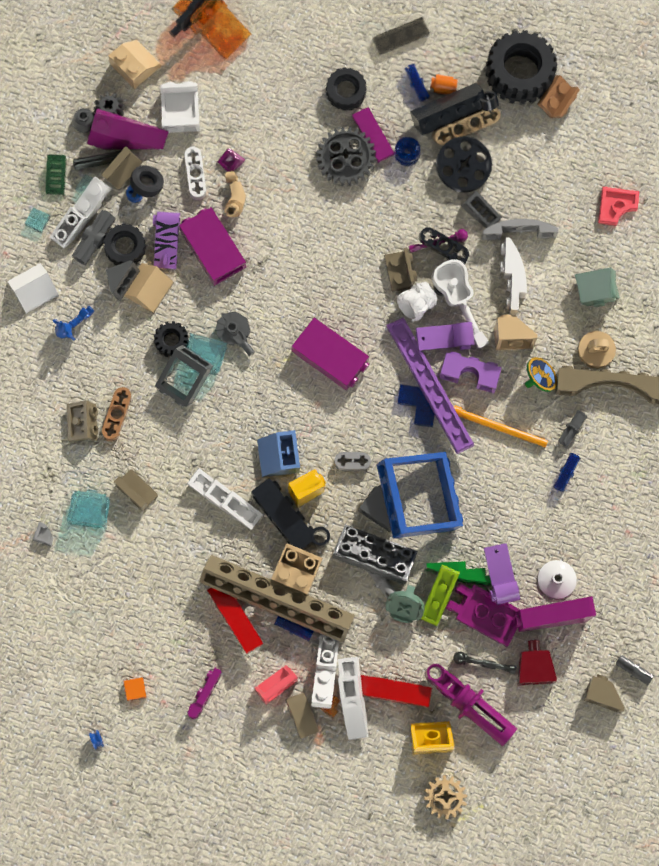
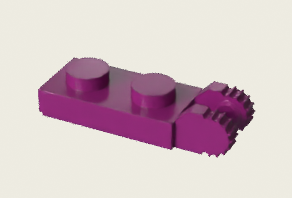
M214 668L213 671L209 670L204 680L207 682L206 685L198 690L195 696L197 699L196 703L189 706V718L193 720L198 719L222 675L221 670Z

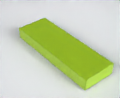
M444 565L441 566L425 604V611L421 620L438 626L460 574L459 571Z

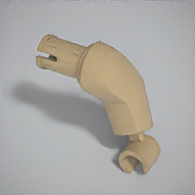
M234 171L225 173L227 183L232 182V184L229 185L231 198L227 202L224 212L227 213L228 217H237L242 213L246 194L241 182L238 181L237 175Z

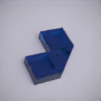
M400 384L397 404L416 407L414 425L433 428L435 414L421 389L417 386Z

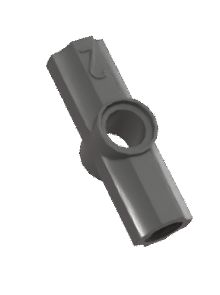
M101 210L93 224L85 229L80 244L72 254V257L77 262L86 265L96 249L103 245L106 233L116 220L110 212Z

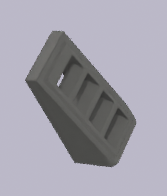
M478 191L471 194L461 204L485 228L496 224L502 218ZM475 200L477 203L472 206L471 203ZM481 205L483 208L478 212L476 209ZM485 210L488 211L484 217L481 216ZM492 215L494 218L488 223L486 220Z

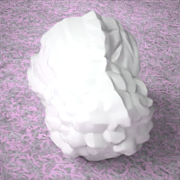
M417 283L411 286L409 291L406 290L398 295L397 303L408 318H414L411 320L414 322L420 320L427 309H431L436 305L437 294L429 283Z

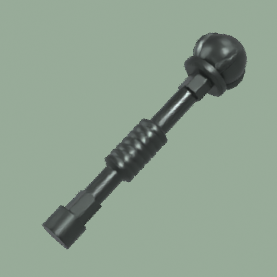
M461 651L456 652L453 656L456 664L474 663L494 670L501 669L512 674L516 673L517 666L501 665L485 659H474Z

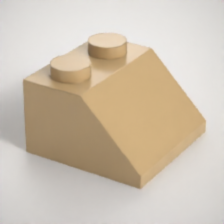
M137 40L121 44L108 55L110 65L134 89L162 66Z
M502 315L497 318L494 327L495 350L534 348L537 334L518 317Z

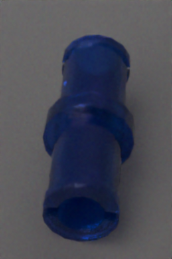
M415 64L408 65L404 70L411 82L410 86L414 88L419 102L425 101L430 95L424 85V79L420 77Z
M574 453L569 454L564 467H561L559 470L561 473L553 488L561 492L565 491L570 478L574 476L573 472L581 457Z
M280 616L277 617L274 625L289 631L290 635L295 634L308 642L314 633L313 630Z

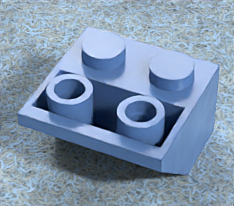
M295 430L277 432L257 440L262 478L300 473Z

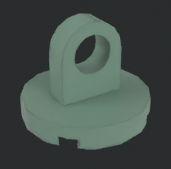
M408 584L406 591H396L389 595L385 603V609L391 613L390 616L393 619L403 623H412L414 620L419 621L422 618L425 605L417 595L413 594L415 586Z

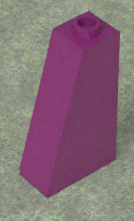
M593 596L520 609L515 613L514 624L518 627L519 632L586 623L596 616Z

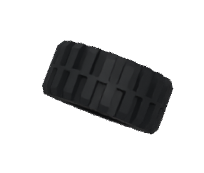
M518 30L512 31L511 35L508 33L502 35L501 39H497L494 42V46L491 47L487 58L485 74L488 77V85L493 86V92L500 94L499 98L502 100L509 99V103L512 104L515 101L519 102L520 105L525 104L526 101L533 103L536 102L537 97L541 99L551 86L557 71L556 53H553L554 48L552 45L546 44L547 40L544 37L539 38L535 32L529 34L527 30H523L522 33H518ZM511 57H527L536 64L538 73L528 79H519L508 73L504 63Z

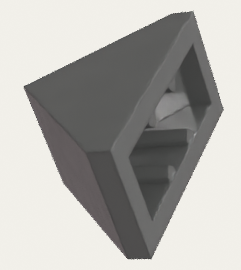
M131 260L106 269L110 292L118 301L122 300L140 272Z

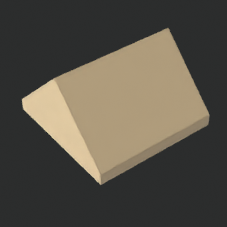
M141 263L138 268L140 272L124 296L154 313L174 282L157 266Z

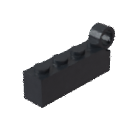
M474 83L411 110L410 114L414 127L423 136L478 111L494 110L499 106V102L495 92H484L477 83Z
M268 478L251 491L253 499L288 544L304 551L312 545L318 548L328 545L330 541L328 529L322 526L314 529L312 526L308 527L304 523L305 518L299 510L296 512L293 509V502L287 495L283 496L280 492L282 488L276 481L272 482ZM317 532H324L327 539L319 543L315 541L314 535Z

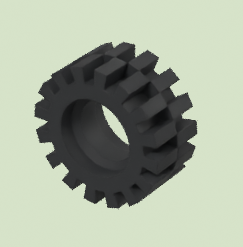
M167 321L165 325L161 324L159 325L160 328L155 330L154 342L156 349L159 350L161 355L164 354L168 358V356H172L175 349L179 346L184 345L188 348V333L186 328L182 327L180 323L175 324V321H172V323ZM169 333H174L179 337L178 343L174 346H168L164 342L165 336Z

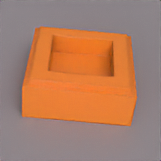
M143 677L124 681L127 701L147 698Z

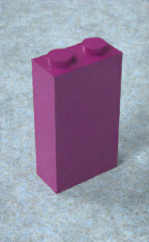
M212 207L204 208L196 216L188 217L181 222L179 229L182 236L214 286L246 268V261Z
M315 317L291 346L292 353L346 391L349 387L353 388L359 379L357 376L360 372L364 373L370 365L367 354Z

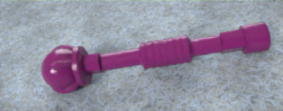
M460 229L449 238L457 243L465 242L468 238V233L464 229ZM439 238L433 239L434 242H433L432 244L435 245V242H436ZM440 241L439 245L446 243V241ZM423 244L408 246L410 253L427 248Z

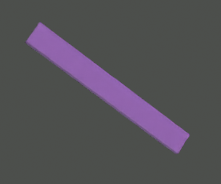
M404 317L388 324L387 329L456 454L474 447L472 439L423 351H418L417 341Z

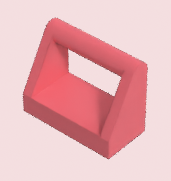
M285 665L255 687L254 690L265 705H267L297 683L298 677Z

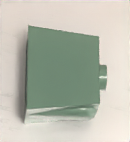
M611 267L575 274L581 304L602 307L605 303L616 301V271Z

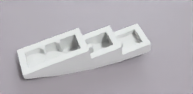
M200 468L195 471L186 483L250 530L253 529L263 515L234 491H230Z

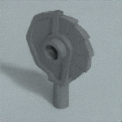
M235 311L222 314L215 328L218 339L224 344L227 343L233 346L237 344L244 349L249 357L252 356L255 351L247 342L251 332L248 319Z

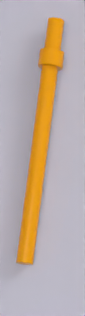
M454 406L455 411L461 418L546 448L548 440L462 410V407Z

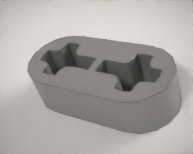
M341 452L336 455L334 463L335 467L340 471H366L370 467L371 458L363 452ZM341 457H345L346 461H352V463L347 462L345 466H341V463L338 461L341 460ZM362 457L364 461H368L364 466H360V463H354V461H360Z

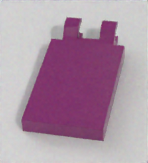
M459 583L454 592L464 597L460 605L450 600L446 609L458 614L455 620L508 647L518 628L514 624V616L520 609L509 603L497 605L495 601L492 602L490 593L476 585H473L470 589Z

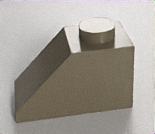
M602 675L593 676L590 679L584 701L620 714L623 713L625 706L613 683Z

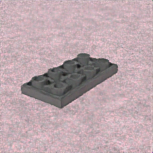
M345 524L332 558L406 585L418 551Z

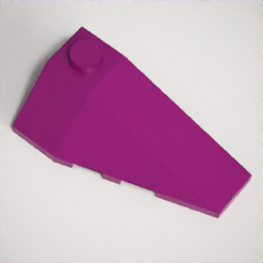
M97 108L87 144L104 150H123L125 146L129 150L164 149L169 131Z

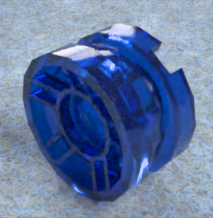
M412 137L399 139L394 150L396 161L403 166L414 165L420 157L421 147L419 142ZM405 149H407V151H409V152H411V153L406 154V153H405Z

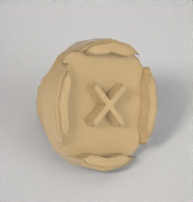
M589 332L579 342V358L590 368L599 369L606 367L615 357V342L610 335L604 332Z

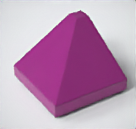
M228 148L217 162L227 172H231L243 164L245 159Z

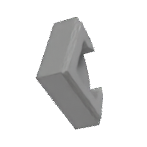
M39 521L33 541L52 547L53 537L51 531L44 523Z

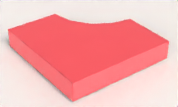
M602 187L598 224L617 226L618 220L623 214L637 211L640 192Z

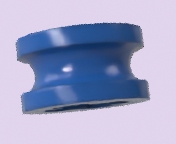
M130 185L126 190L128 200L132 203L140 202L143 196L136 194V197H132L130 193H133L134 190Z
M96 730L94 734L89 733L95 750L98 746L104 747L99 730Z

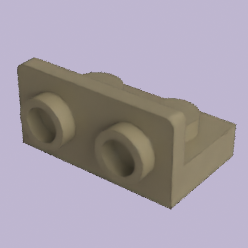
M403 248L402 252L384 255L391 291L411 289V286L417 281L416 271H412L411 264H413L412 253H408V249Z
M87 400L67 404V433L69 442L73 443L84 440L94 442L98 440V409L96 404Z

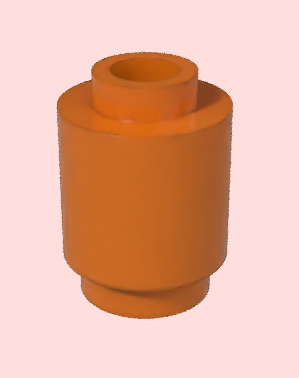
M436 74V77L431 79L430 88L433 89V93L448 95L456 91L458 79Z

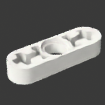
M189 147L185 151L189 192L193 199L201 200L206 196L201 151L197 147ZM191 153L196 155V164H192ZM198 169L201 174L199 177L194 178L190 175V172ZM198 182L199 189L201 190L200 194H196L195 183Z

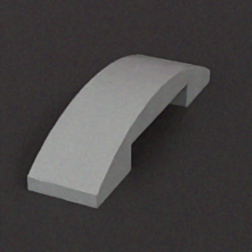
M511 219L496 223L483 230L482 240H500L502 233L537 232V239L556 238L558 228L549 223L534 219Z

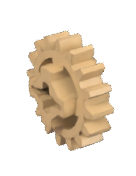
M443 775L441 781L436 777L435 784L429 783L431 789H425V792L429 794L424 797L425 801H429V804L425 807L432 808L431 815L437 812L438 819L444 815L445 819L448 820L450 814L455 818L456 811L459 813L463 812L460 806H466L467 804L463 799L468 796L462 794L466 788L459 787L460 780L456 783L453 782V776L447 780L446 776ZM441 785V791L438 794H433L434 789ZM449 785L453 786L458 793L452 792L449 789ZM444 792H446L447 796L452 797L447 803H445L444 799L439 798L443 796ZM453 801H458L457 806L450 810V804ZM433 802H438L442 806V810L438 809Z

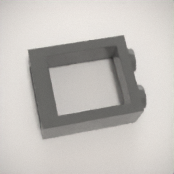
M181 345L173 352L155 387L162 394L175 399L178 405L187 407L195 400L214 365L184 345ZM178 359L200 373L187 396L165 382Z

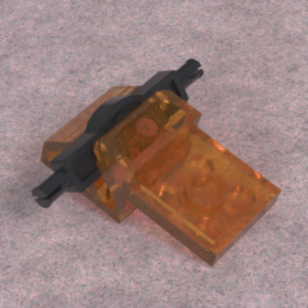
M179 0L171 8L179 17L176 20L177 25L169 31L172 37L175 38L181 30L185 32L190 28L195 35L200 33L224 60L251 35L248 29L227 8L228 5L223 0Z

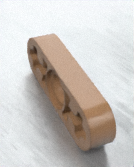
M120 387L114 392L102 428L103 437L110 442L119 438L132 400L131 392L125 387ZM124 392L128 398H124L122 406H120V397L118 395H122ZM116 409L122 411V416L119 419H114L111 416L112 412ZM112 423H115L114 432L116 433L108 436L106 430H110Z

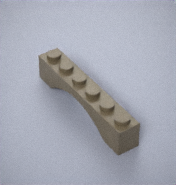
M562 366L557 371L555 395L576 396L591 387L614 385L634 391L651 404H659V375L656 377L649 376L647 373L633 375L627 371L612 373L611 370L607 369L592 371L591 368H581L579 370L573 369L571 366Z

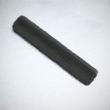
M122 150L74 159V168L79 170L111 164Z

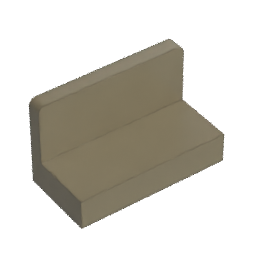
M125 146L101 175L116 189L120 190L131 177L134 169L142 164V161Z
M129 470L122 478L118 477L114 481L115 486L142 512L158 497V494L133 470Z

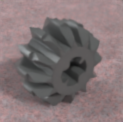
M106 92L105 97L99 95L100 100H95L96 106L93 108L95 113L98 108L124 116L125 104L122 103L121 97L117 98L115 93L110 96Z

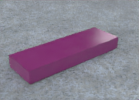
M369 107L352 114V118L360 132H365V138L370 137V143H374L372 150H376L374 157L377 163L394 156L393 149Z

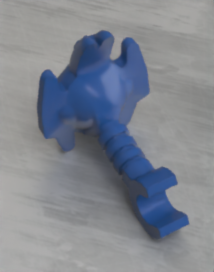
M90 306L86 309L82 308L77 317L72 319L69 324L53 319L52 321L56 324V336L61 339L70 338L75 341L76 338L72 334V328L89 318L94 313V310Z

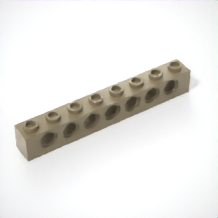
M211 555L208 559L199 583L344 643L355 617L352 613L214 555Z

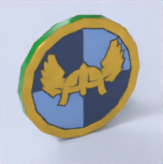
M538 357L528 361L527 373L530 379L525 382V386L531 388L535 385L540 390L546 392L554 390L557 386V377L552 366L547 361Z

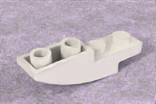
M94 177L76 204L69 208L50 235V238L61 247L66 248L102 206L101 202L111 188L97 177Z
M506 237L505 243L501 244V255H504V261L500 262V273H503V279H510L507 280V291H510V298L506 300V309H509V315L517 316L519 298H525L527 293L526 274L515 244L510 238Z
M321 633L311 706L331 709L339 641Z
M359 658L338 659L340 676L338 681L348 739L369 737L365 699L362 694Z

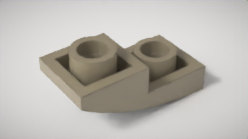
M303 692L285 699L298 737L302 739L318 733L319 730L305 693Z

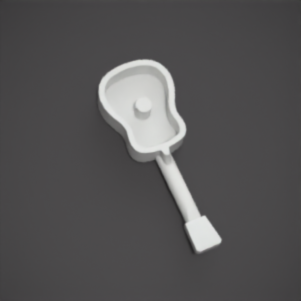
M455 259L440 264L432 273L434 286L445 296L449 306H459L466 321L472 322L474 342L477 348L480 349L488 345L489 341L483 332L479 331L466 303L473 296V290L468 283L466 266L461 261Z

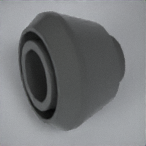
M86 108L79 109L72 117L73 127L82 133L90 132L95 113Z

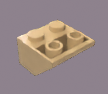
M286 543L271 580L309 595L323 558Z

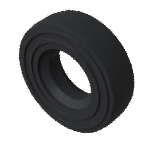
M142 165L135 168L132 172L130 185L137 194L144 197H154L161 192L164 178L156 168ZM143 176L148 177L154 184L152 186L144 185L140 178Z

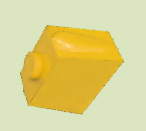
M314 469L288 483V493L297 508L324 493L326 482L323 476Z

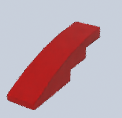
M209 588L207 592L246 655L262 646V640L236 598L214 588Z
M360 675L363 696L422 707H429L432 687Z

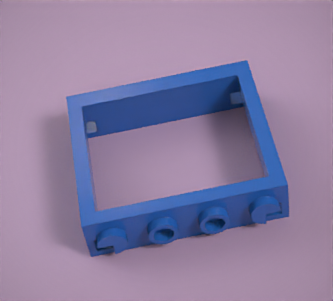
M446 452L386 458L376 464L393 539L450 532L463 526V516L458 505L459 498L455 492V482L451 475L450 460L447 458ZM435 461L449 522L407 527L393 466Z

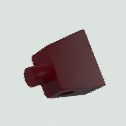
M528 640V651L521 652L519 658L517 685L555 684L557 677L550 651H540V640Z

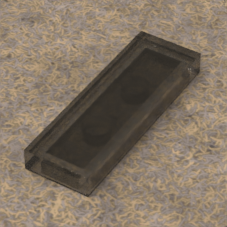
M423 17L374 36L372 40L379 55H382L426 37L430 32Z

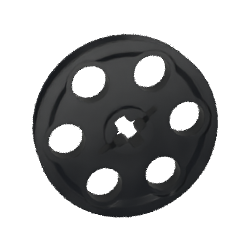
M460 136L449 140L441 148L436 159V170L440 180L448 188L457 192H472L480 188L488 180L492 171V159L486 146L479 140ZM462 142L470 144L469 151L462 150ZM451 149L454 152V157L447 158L444 151ZM477 153L485 155L484 162L477 161ZM470 156L469 160L467 161L468 167L465 166L458 173L459 169L461 168V162L466 161V159ZM444 167L452 169L451 176L443 174ZM475 171H481L484 174V178L477 180L474 176ZM459 178L467 180L466 187L458 185Z

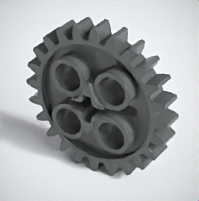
M342 127L341 132H338L335 128L334 135L328 132V139L323 137L322 141L324 144H318L321 150L316 151V154L320 156L316 158V161L320 163L318 169L322 170V176L327 175L328 181L333 178L334 184L340 181L341 186L345 182H348V185L351 186V181L358 184L359 178L364 181V174L370 176L369 169H374L372 163L376 162V158L373 157L376 155V150H372L374 143H370L371 138H365V132L359 135L358 128L352 132L351 127L348 128V131H345L344 127ZM352 144L359 145L357 149L350 148ZM335 146L340 147V150L337 152H334L331 149ZM345 154H348L347 159L344 158ZM355 161L361 162V165L358 167L352 166V163ZM335 164L343 165L341 169L333 168Z

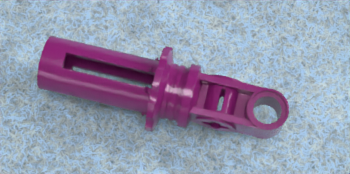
M432 664L425 670L426 680L436 687L443 696L451 700L450 705L459 709L460 712L457 718L461 719L465 715V717L472 720L502 747L514 735L518 728L482 699L483 689L475 692L470 688L469 684L464 686L457 677L449 673L440 664ZM432 668H435L439 671V677L437 679H434L430 676V670ZM475 705L502 728L501 732L474 710L472 706Z

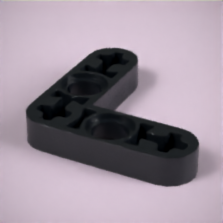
M426 227L419 233V241L446 257L447 261L455 259L461 261L464 265L467 262L469 251L463 245L431 227ZM429 232L431 233V238L436 239L437 237H439V239L435 242V245H433L432 243L434 242V240H425L424 234ZM446 241L449 245L448 250H441L439 242ZM453 246L455 247L453 251L457 253L459 251H462V256H464V258L462 257L458 259V254H456L455 252H452L451 255L449 254ZM434 286V291H435V293H436L437 295H439V296H444V295Z

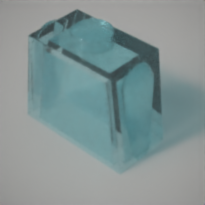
M190 333L187 348L214 365L209 374L216 375L221 369L227 351V343Z
M87 489L86 492L75 491L71 496L67 517L68 524L107 529L110 498L106 494H99L96 490Z

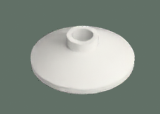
M559 560L550 561L540 569L538 585L546 596L553 599H562L569 596L575 589L577 582L576 574L573 568L566 562ZM556 575L561 576L560 582L555 580Z

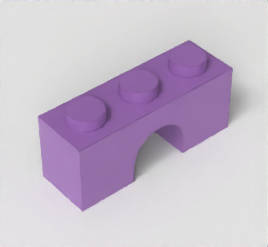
M446 352L439 379L458 384L462 373L472 372L478 379L476 389L495 393L502 367H499L494 362H481L475 357H462L457 352Z

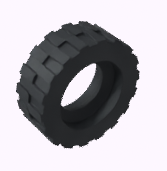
M344 67L331 73L326 83V95L332 106L346 111L358 108L364 102L367 86L364 76L359 71ZM343 81H349L354 84L355 93L350 97H343L337 91L338 85Z
M125 223L115 225L114 228L109 229V232L106 233L104 250L109 261L113 262L114 265L117 266L130 260L136 265L145 255V239L137 227ZM122 237L132 239L134 242L133 250L128 254L119 253L115 247L118 239Z

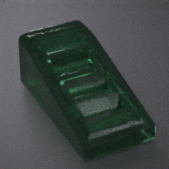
M47 155L46 194L65 195L66 155ZM52 170H61V172H52ZM51 177H58L61 180H51ZM51 184H52V185H61V188L50 187V186H51Z

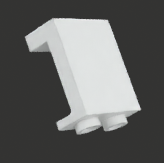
M186 81L180 84L173 82L161 84L162 129L169 131L168 133L200 131L197 83Z

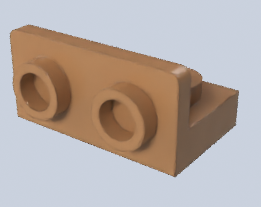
M556 75L553 83L543 94L537 105L550 118H562L567 113L571 103L577 98L580 89L578 87H571L561 75Z

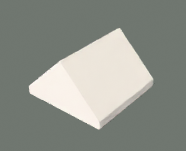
M41 263L7 281L26 313L59 295Z

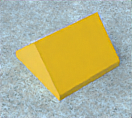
M450 721L410 724L413 755L453 752L454 743Z

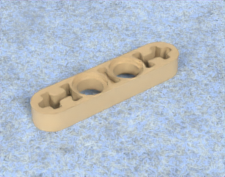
M497 108L491 110L495 112L493 118L486 117L484 119L482 116H488L490 111H478L435 130L432 135L433 140L439 145H444L453 138L476 132L496 123L500 119V111ZM478 117L479 124L472 127L470 124L471 119ZM457 124H461L463 128L459 134L454 132V127ZM440 132H442V133H444V134L450 132V134H451V135L447 134V135L443 136V139H444V140L438 139V137L440 136Z

